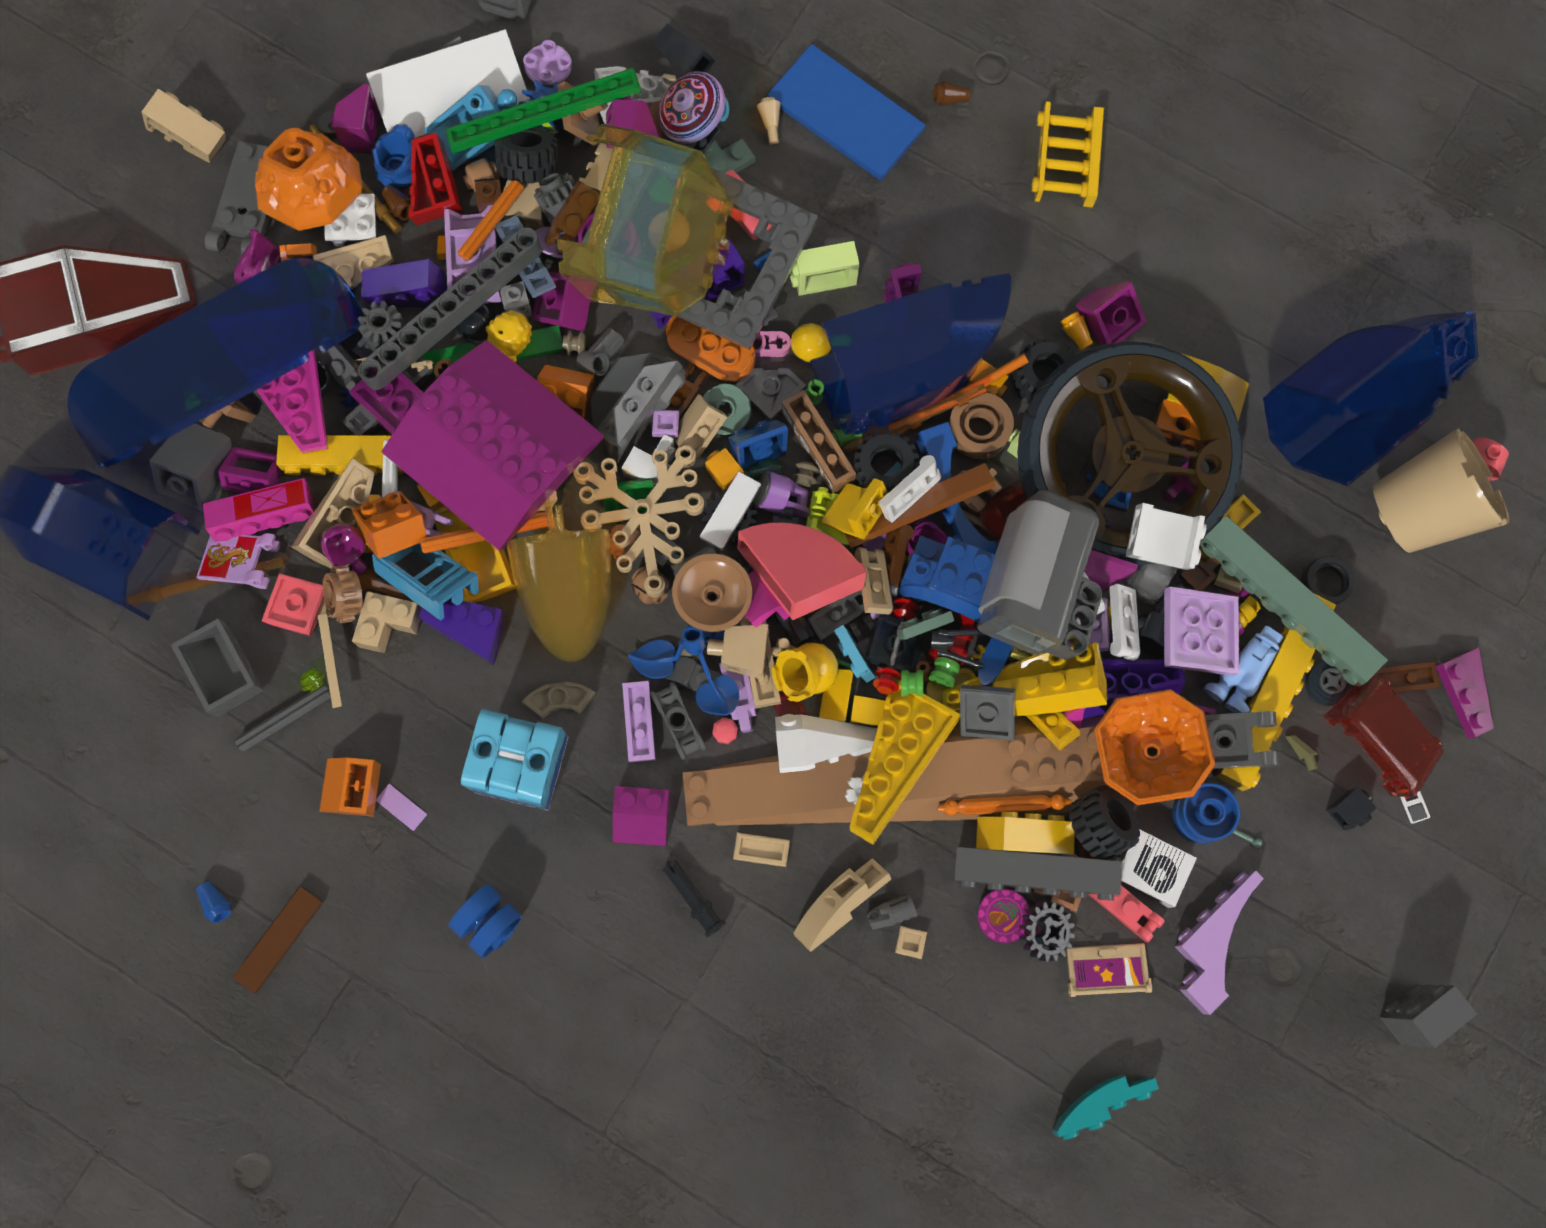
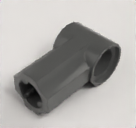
M608 328L589 350L579 353L576 360L578 369L584 373L604 375L609 369V361L624 345V339L613 329Z

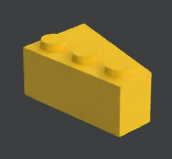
M1001 812V817H977L976 849L1074 854V831L1071 826L1072 823L1064 821V816L1048 815V820H1041V814L1025 813V818H1018L1017 812Z

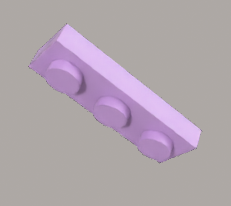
M649 681L622 683L628 761L632 763L656 760Z

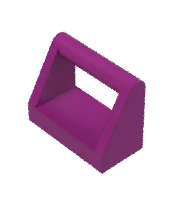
M233 446L218 471L222 490L243 494L277 485L281 469L276 465L277 454ZM238 458L272 464L267 473L236 467Z

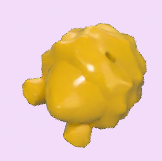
M509 310L501 315H497L486 326L487 340L507 357L512 356L514 362H516V355L522 353L527 344L531 342L532 326L525 315Z

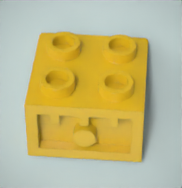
M874 478L867 488L847 483L822 519V524L826 527L865 539L882 514L879 501L888 493L883 481Z

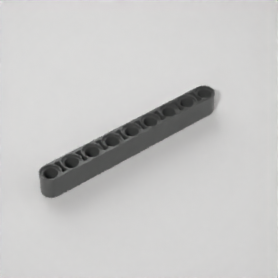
M527 227L518 230L362 361L359 365L358 373L368 387L380 390L388 385L536 260L542 253V245L536 232ZM528 242H533L529 246H524ZM513 258L512 261L505 262L507 259ZM494 274L493 277L486 278L488 275ZM475 290L474 293L467 295L469 291ZM456 306L452 311H448L450 307ZM436 322L433 327L428 328L431 323ZM417 338L413 344H409L412 339ZM397 355L394 360L389 361L392 356ZM378 371L374 377H370L373 372Z

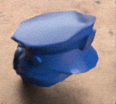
M398 124L394 126L390 133L383 134L373 149L376 178L384 186L393 185L396 189L406 188L412 182V140L415 135L407 124Z

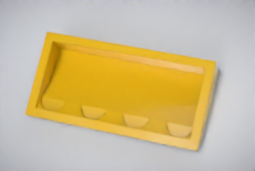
M445 505L435 509L438 514L454 520L452 526L441 524L435 520L437 530L449 533L471 528ZM487 540L444 549L446 555L470 572L474 571L478 574L479 592L475 595L468 589L463 588V601L477 603L518 588L504 549L501 551L497 550Z

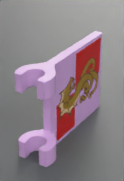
M263 534L261 536L241 535L215 542L210 536L197 578L199 580L248 584L256 588L267 589L270 579L264 577L263 571L255 570L261 549L269 552H278L281 543L280 541H275L276 536L274 534Z

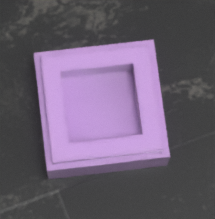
M655 411L653 413L652 436L663 437L665 434L672 438H678L679 411Z

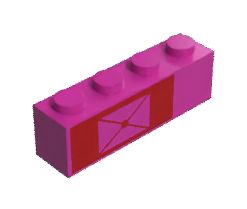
M305 478L203 503L205 529L215 542L241 535H251L270 528H278L293 522L305 521L315 511L313 491Z

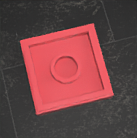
M279 573L261 622L312 637L318 621V615L321 613L324 605L323 585Z

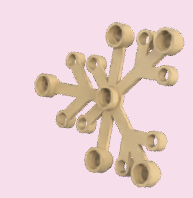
M689 445L680 446L676 450V460L668 470L666 466L668 463L667 453L663 450H656L653 453L652 460L657 469L659 482L646 499L634 500L618 489L616 479L617 464L611 458H606L601 463L602 472L605 474L606 480L597 475L593 466L588 462H581L573 471L578 483L583 485L591 483L599 488L593 489L589 486L581 488L579 496L583 503L590 504L594 500L613 498L628 508L599 513L596 510L585 511L581 516V523L587 532H597L601 529L602 524L629 520L621 531L615 532L612 537L616 547L624 548L628 545L631 535L640 525L641 535L626 555L618 557L616 565L620 572H629L633 567V562L644 550L648 574L644 582V588L650 597H660L666 589L664 579L658 575L654 548L669 557L670 562L673 564H678L684 560L683 550L677 546H670L651 533L650 524L664 532L668 539L674 540L680 535L679 525L675 522L668 523L658 515L685 510L689 515L696 516L704 510V499L698 493H690L682 500L656 504L667 488L679 486L693 487L696 485L697 474L695 471L688 469L682 475H678L682 468H689L696 462L695 450ZM684 451L690 453L686 458L681 456V453ZM661 455L665 459L662 462H658L655 460L656 457ZM607 464L614 465L611 470H606L605 466ZM582 468L588 469L586 474L579 473ZM692 475L694 480L688 482L685 480V477ZM591 492L592 496L586 499L583 497V494ZM696 499L698 504L692 506L689 504V501ZM644 507L647 509V512L639 514L638 510ZM589 516L596 517L595 521L592 523H589L586 520ZM674 527L677 529V532L669 534L667 532L668 529ZM619 536L625 537V541L622 543L616 542V539ZM674 552L681 553L678 559L672 558L671 555ZM624 560L629 562V565L625 568L620 566V563ZM652 581H658L659 586L657 588L650 587V583Z

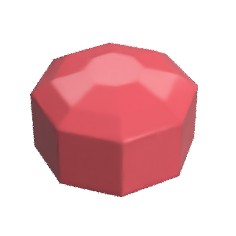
M721 718L714 723L712 734L718 743L728 745L736 740L738 727L732 719Z

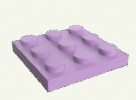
M1176 587L1165 588L1164 667L1231 676L1239 674L1238 597Z

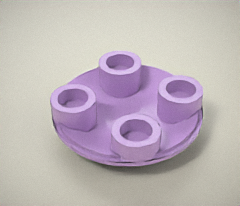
M552 40L543 41L541 45L532 48L523 58L524 70L527 76L534 82L537 80L541 85H555L556 81L558 83L564 81L572 69V61L568 52L562 47L555 45Z

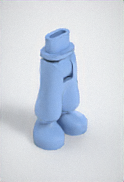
M1265 626L1261 633H1256L1239 653V674L1234 676L1220 674L1219 683H1207L1203 690L1215 701L1223 703L1231 688L1236 686L1235 692L1226 701L1224 706L1233 713L1250 712L1245 700L1253 697L1258 690L1264 674L1280 649L1278 644L1283 639V636L1269 626Z

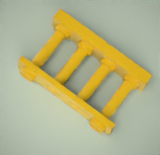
M1046 102L1043 111H1039L1037 117V126H1041L1037 177H1033L1031 192H1035V202H1040L1043 191L1080 194V197H1084L1083 207L1093 208L1098 196L1104 108L1094 107L1091 116L1086 118L1050 115L1051 102ZM1049 125L1085 128V131H1088V138L1079 140L1048 136ZM1047 146L1083 150V153H1087V157L1083 162L1046 158ZM1045 168L1081 172L1082 175H1085V182L1074 184L1044 180Z

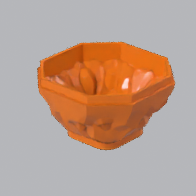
M299 128L285 130L266 148L263 157L259 159L258 170L255 173L258 210L298 231L332 224L362 193L363 188L359 162L343 146L337 145L321 133L303 131Z
M1171 689L1116 698L1094 729L1104 782L1137 805L1192 797L1215 766L1204 711ZM1147 749H1156L1157 755L1153 757L1149 756L1147 754Z

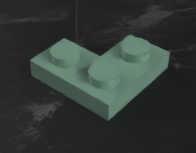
M743 139L723 150L720 149L714 140L699 162L723 173L729 170L737 173L753 164L755 156Z
M935 608L921 613V619L916 617L902 622L904 627L897 629L900 639L906 640L953 622L954 618L951 611H942V608Z

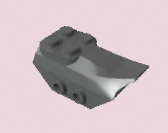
M653 352L619 357L590 397L592 424L595 429L604 435L601 441L604 446L605 457L619 463L636 431L646 423L655 411L664 410L669 406L671 397L677 389L683 386L686 380L683 366L677 360Z

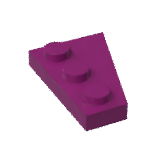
M1479 648L1469 650L1435 666L1467 738H1475L1494 729Z

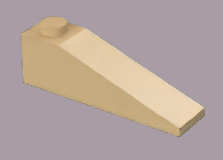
M352 458L309 518L293 543L292 548L324 566L334 567L322 551V536L330 527L342 523L353 525L359 531L361 530L352 509L368 502L374 472Z

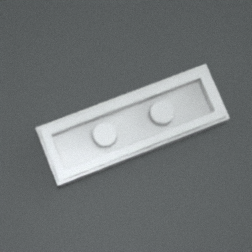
M738 472L702 531L700 539L723 551L759 491L761 484Z

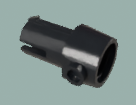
M1170 583V585L1166 586V588L1176 587L1189 589L1188 587H1185L1178 583ZM1164 591L1151 612L1138 616L1140 649L1147 654L1160 658L1164 657Z

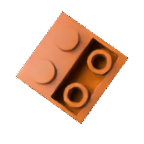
M545 365L537 376V381L584 420H587L590 397L593 394L594 375Z
M401 491L389 493L385 497L372 502H365L361 506L352 509L369 548L378 559L420 543V539L427 537L422 514Z
M328 758L319 811L374 817L381 764L369 759Z

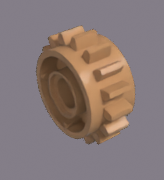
M346 565L330 568V573H326L323 578V597L327 613L331 618H336V621H339V623L352 622V620H355V615H359L362 609V590L356 572L349 571V567H346Z

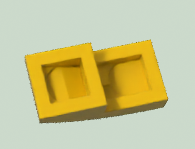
M854 695L850 723L876 726L878 728L884 711L885 701Z

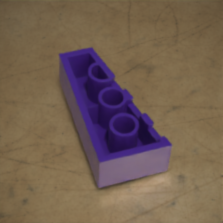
M727 239L665 281L711 302L719 298L723 289L732 291L745 284L744 262L731 240ZM644 301V305L658 329L667 325L673 314Z
M1102 659L1107 682V705L1085 708L1083 719L1105 715L1116 698L1169 689L1180 695L1185 684L1183 669L1164 667V660L1136 659L1131 661L1128 659Z

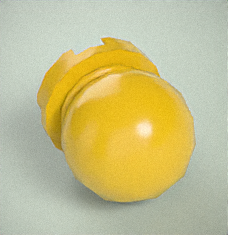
M805 643L798 648L784 650L778 653L776 665L772 666V678L776 689L783 691L789 696L788 700L796 702L813 696V694L827 691L835 683L838 676V660L834 653L824 644Z

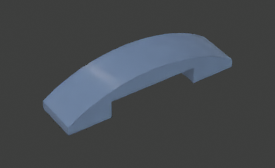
M517 215L498 223L495 227L502 243L518 230L524 228ZM531 242L526 243L524 246H529ZM539 257L519 273L533 298L556 288L554 281Z

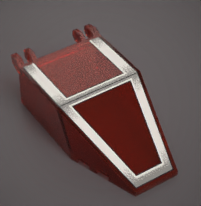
M61 245L0 262V322L3 336H0V347L6 346L7 349L0 350V362L14 361L28 374L36 375L137 344L135 341L146 334H153L157 331L156 328L167 321L172 322L197 306L186 261L184 259Z

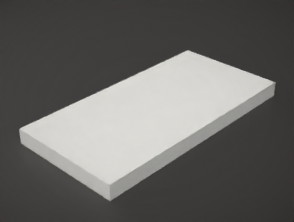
M506 29L366 73L387 133H390L394 126L398 124H407L414 132V139L428 135L424 129L478 85L490 86L497 98L499 92L503 89H511L517 95V104L515 106L520 101L530 99L522 94V90H526Z

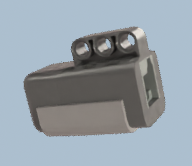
M1041 490L1021 503L1015 511L1009 514L978 609L982 614L978 625L980 632L1031 654L1049 653L1065 660L1071 659L1087 649L1102 599L1100 586L1083 577L1099 526V517L1094 510L1050 490ZM1082 592L1087 595L1088 601L1083 597ZM1075 615L1080 619V625L1076 622ZM1068 640L1073 644V650L1069 647Z

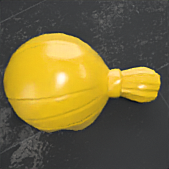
M807 323L801 325L793 332L790 346L797 357L811 363L813 361H823L828 356L832 347L839 346L845 348L850 346L851 336L845 333L831 336L820 325Z

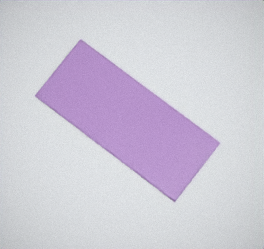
M390 784L387 785L376 799L380 805L413 831L427 815Z

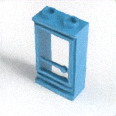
M420 543L381 559L372 554L374 572L440 621L444 618L443 603L452 598V602L455 605H460L463 601V588L468 589L475 595L479 592L478 574L474 571L470 572L441 550L425 554L422 552ZM412 551H415L432 564L415 577H412L395 564ZM436 567L444 572V574L427 586L418 581Z

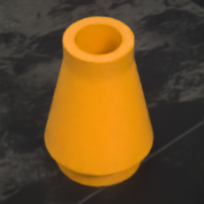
M1077 311L1061 321L1063 325L1062 330L1078 346L1080 351L1093 344L1084 315L1081 316Z

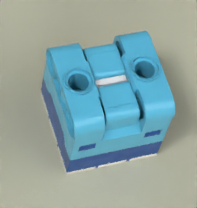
M482 709L477 719L462 772L461 785L477 794L549 811L568 735L562 727L541 722L524 721L509 717L504 713Z

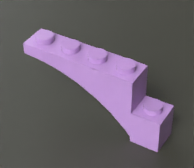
M1243 871L1233 881L1235 886L1229 892L1224 890L1214 900L1217 904L1211 910L1205 909L1196 918L1198 923L1192 929L1189 927L1185 929L1177 938L1180 942L1175 948L1198 970L1197 972H1190L1183 979L1184 985L1180 991L1202 1014L1211 1015L1229 996L1225 992V961L1228 943L1242 907L1254 889L1264 879L1257 871L1248 873Z

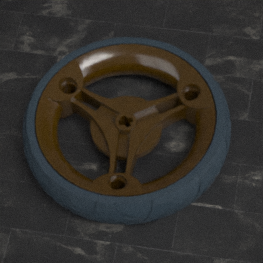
M1117 342L1115 344H1104L1081 352L1064 362L1063 365H1060L1045 379L1034 394L1024 415L1018 440V469L1021 484L1027 499L1038 491L1050 490L1094 510L1099 517V526L1092 550L1137 564L1138 566L1157 564L1125 557L1131 528H1121L1105 524L1101 509L1117 492L1135 493L1143 491L1158 482L1163 474L1188 476L1194 491L1187 502L1175 513L1190 517L1205 516L1206 536L1228 511L1239 485L1243 459L1240 426L1235 411L1223 389L1204 368L1192 359L1175 350H1169L1167 347L1152 343ZM1098 376H1102L1106 379V388H1103L1098 385ZM1124 380L1141 381L1155 385L1174 396L1192 417L1200 436L1201 447L1192 452L1169 445L1163 432L1155 423L1144 417L1133 415L1122 397L1119 386ZM1109 393L1119 416L1114 419L1104 398ZM1082 397L1093 398L1101 421V428L1093 439L1090 453L1095 473L1081 496H1070L1064 487L1058 471L1056 456L1057 439L1066 415L1077 401ZM1129 449L1130 453L1134 454V457L1131 459L1130 455L1126 454V451ZM1169 456L1190 459L1188 468L1168 465ZM1203 460L1208 463V473L1204 472L1201 468ZM1102 481L1109 488L1095 504L1088 497Z

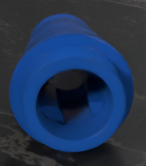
M210 881L197 887L196 892L198 893L206 920H210L212 924L223 921L231 914V904Z

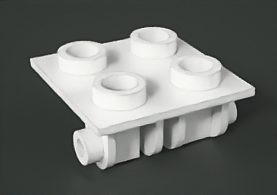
M360 194L332 224L324 225L325 241H332L334 246L343 247L347 240H370L376 238L374 194Z

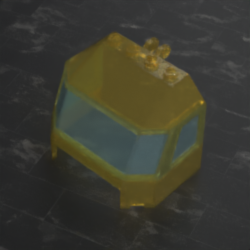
M601 124L597 128V133L589 134L586 139L591 142L614 145L586 244L557 239L558 249L563 250V261L559 262V273L588 299L676 316L705 297L707 289L712 285L714 264L723 265L725 263V257L719 254V249H729L730 244L728 240L724 239L726 234L725 223L727 216L732 212L733 201L701 150H695L634 129Z

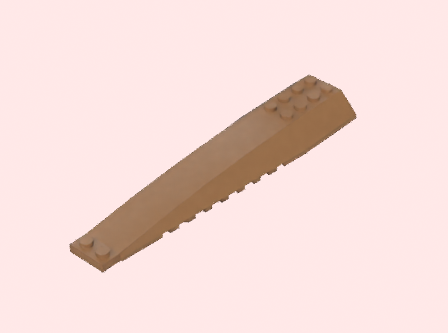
M1015 716L1014 741L961 736V724L958 721L890 821L977 820V817H1001V813L964 815L959 812L954 816H949L945 812L938 811L937 807L943 805L948 800H955L958 803L963 799L1046 795L1051 798L1054 794H1061L1065 798L1071 799V803L1061 810H1055L1050 807L1045 811L1017 812L1018 818H1024L1025 813L1041 814V816L1070 813V806L1078 798L1099 786L1105 785L1112 788L1104 782L1094 731L1102 716L1083 719L1080 736L1060 751L1027 716ZM871 752L858 756L842 755L838 757L839 761L831 764L828 760L815 763V768L805 771L780 773L778 755L713 767L709 770L683 772L687 825L715 824L717 826L851 823L856 805L854 801L848 802L844 797L846 790L851 788L847 782L851 777H860L862 779L867 770Z

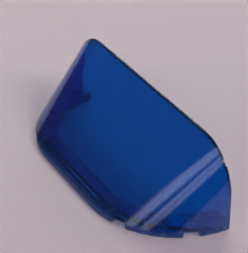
M308 258L284 260L87 365L75 377L69 390L68 413L70 420L100 469L109 467L139 453L144 448L143 442L150 440L155 445L301 366L310 359L308 353L317 348L320 353L327 351L357 332L359 326H361L358 317H364L365 314L346 281L333 268L320 261Z

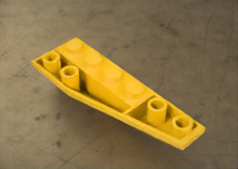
M1097 642L1088 643V647L1083 653L1071 659L1065 660L1049 653H1041L1007 665L1002 669L995 681L989 685V687L1015 689V716L1056 713L1107 705V682ZM979 677L943 690V705L960 714L961 685L981 686Z

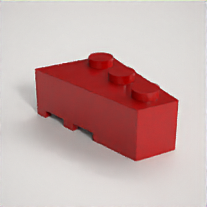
M436 132L413 139L409 218L416 225L443 218L444 209H450L456 213L463 212L442 139Z

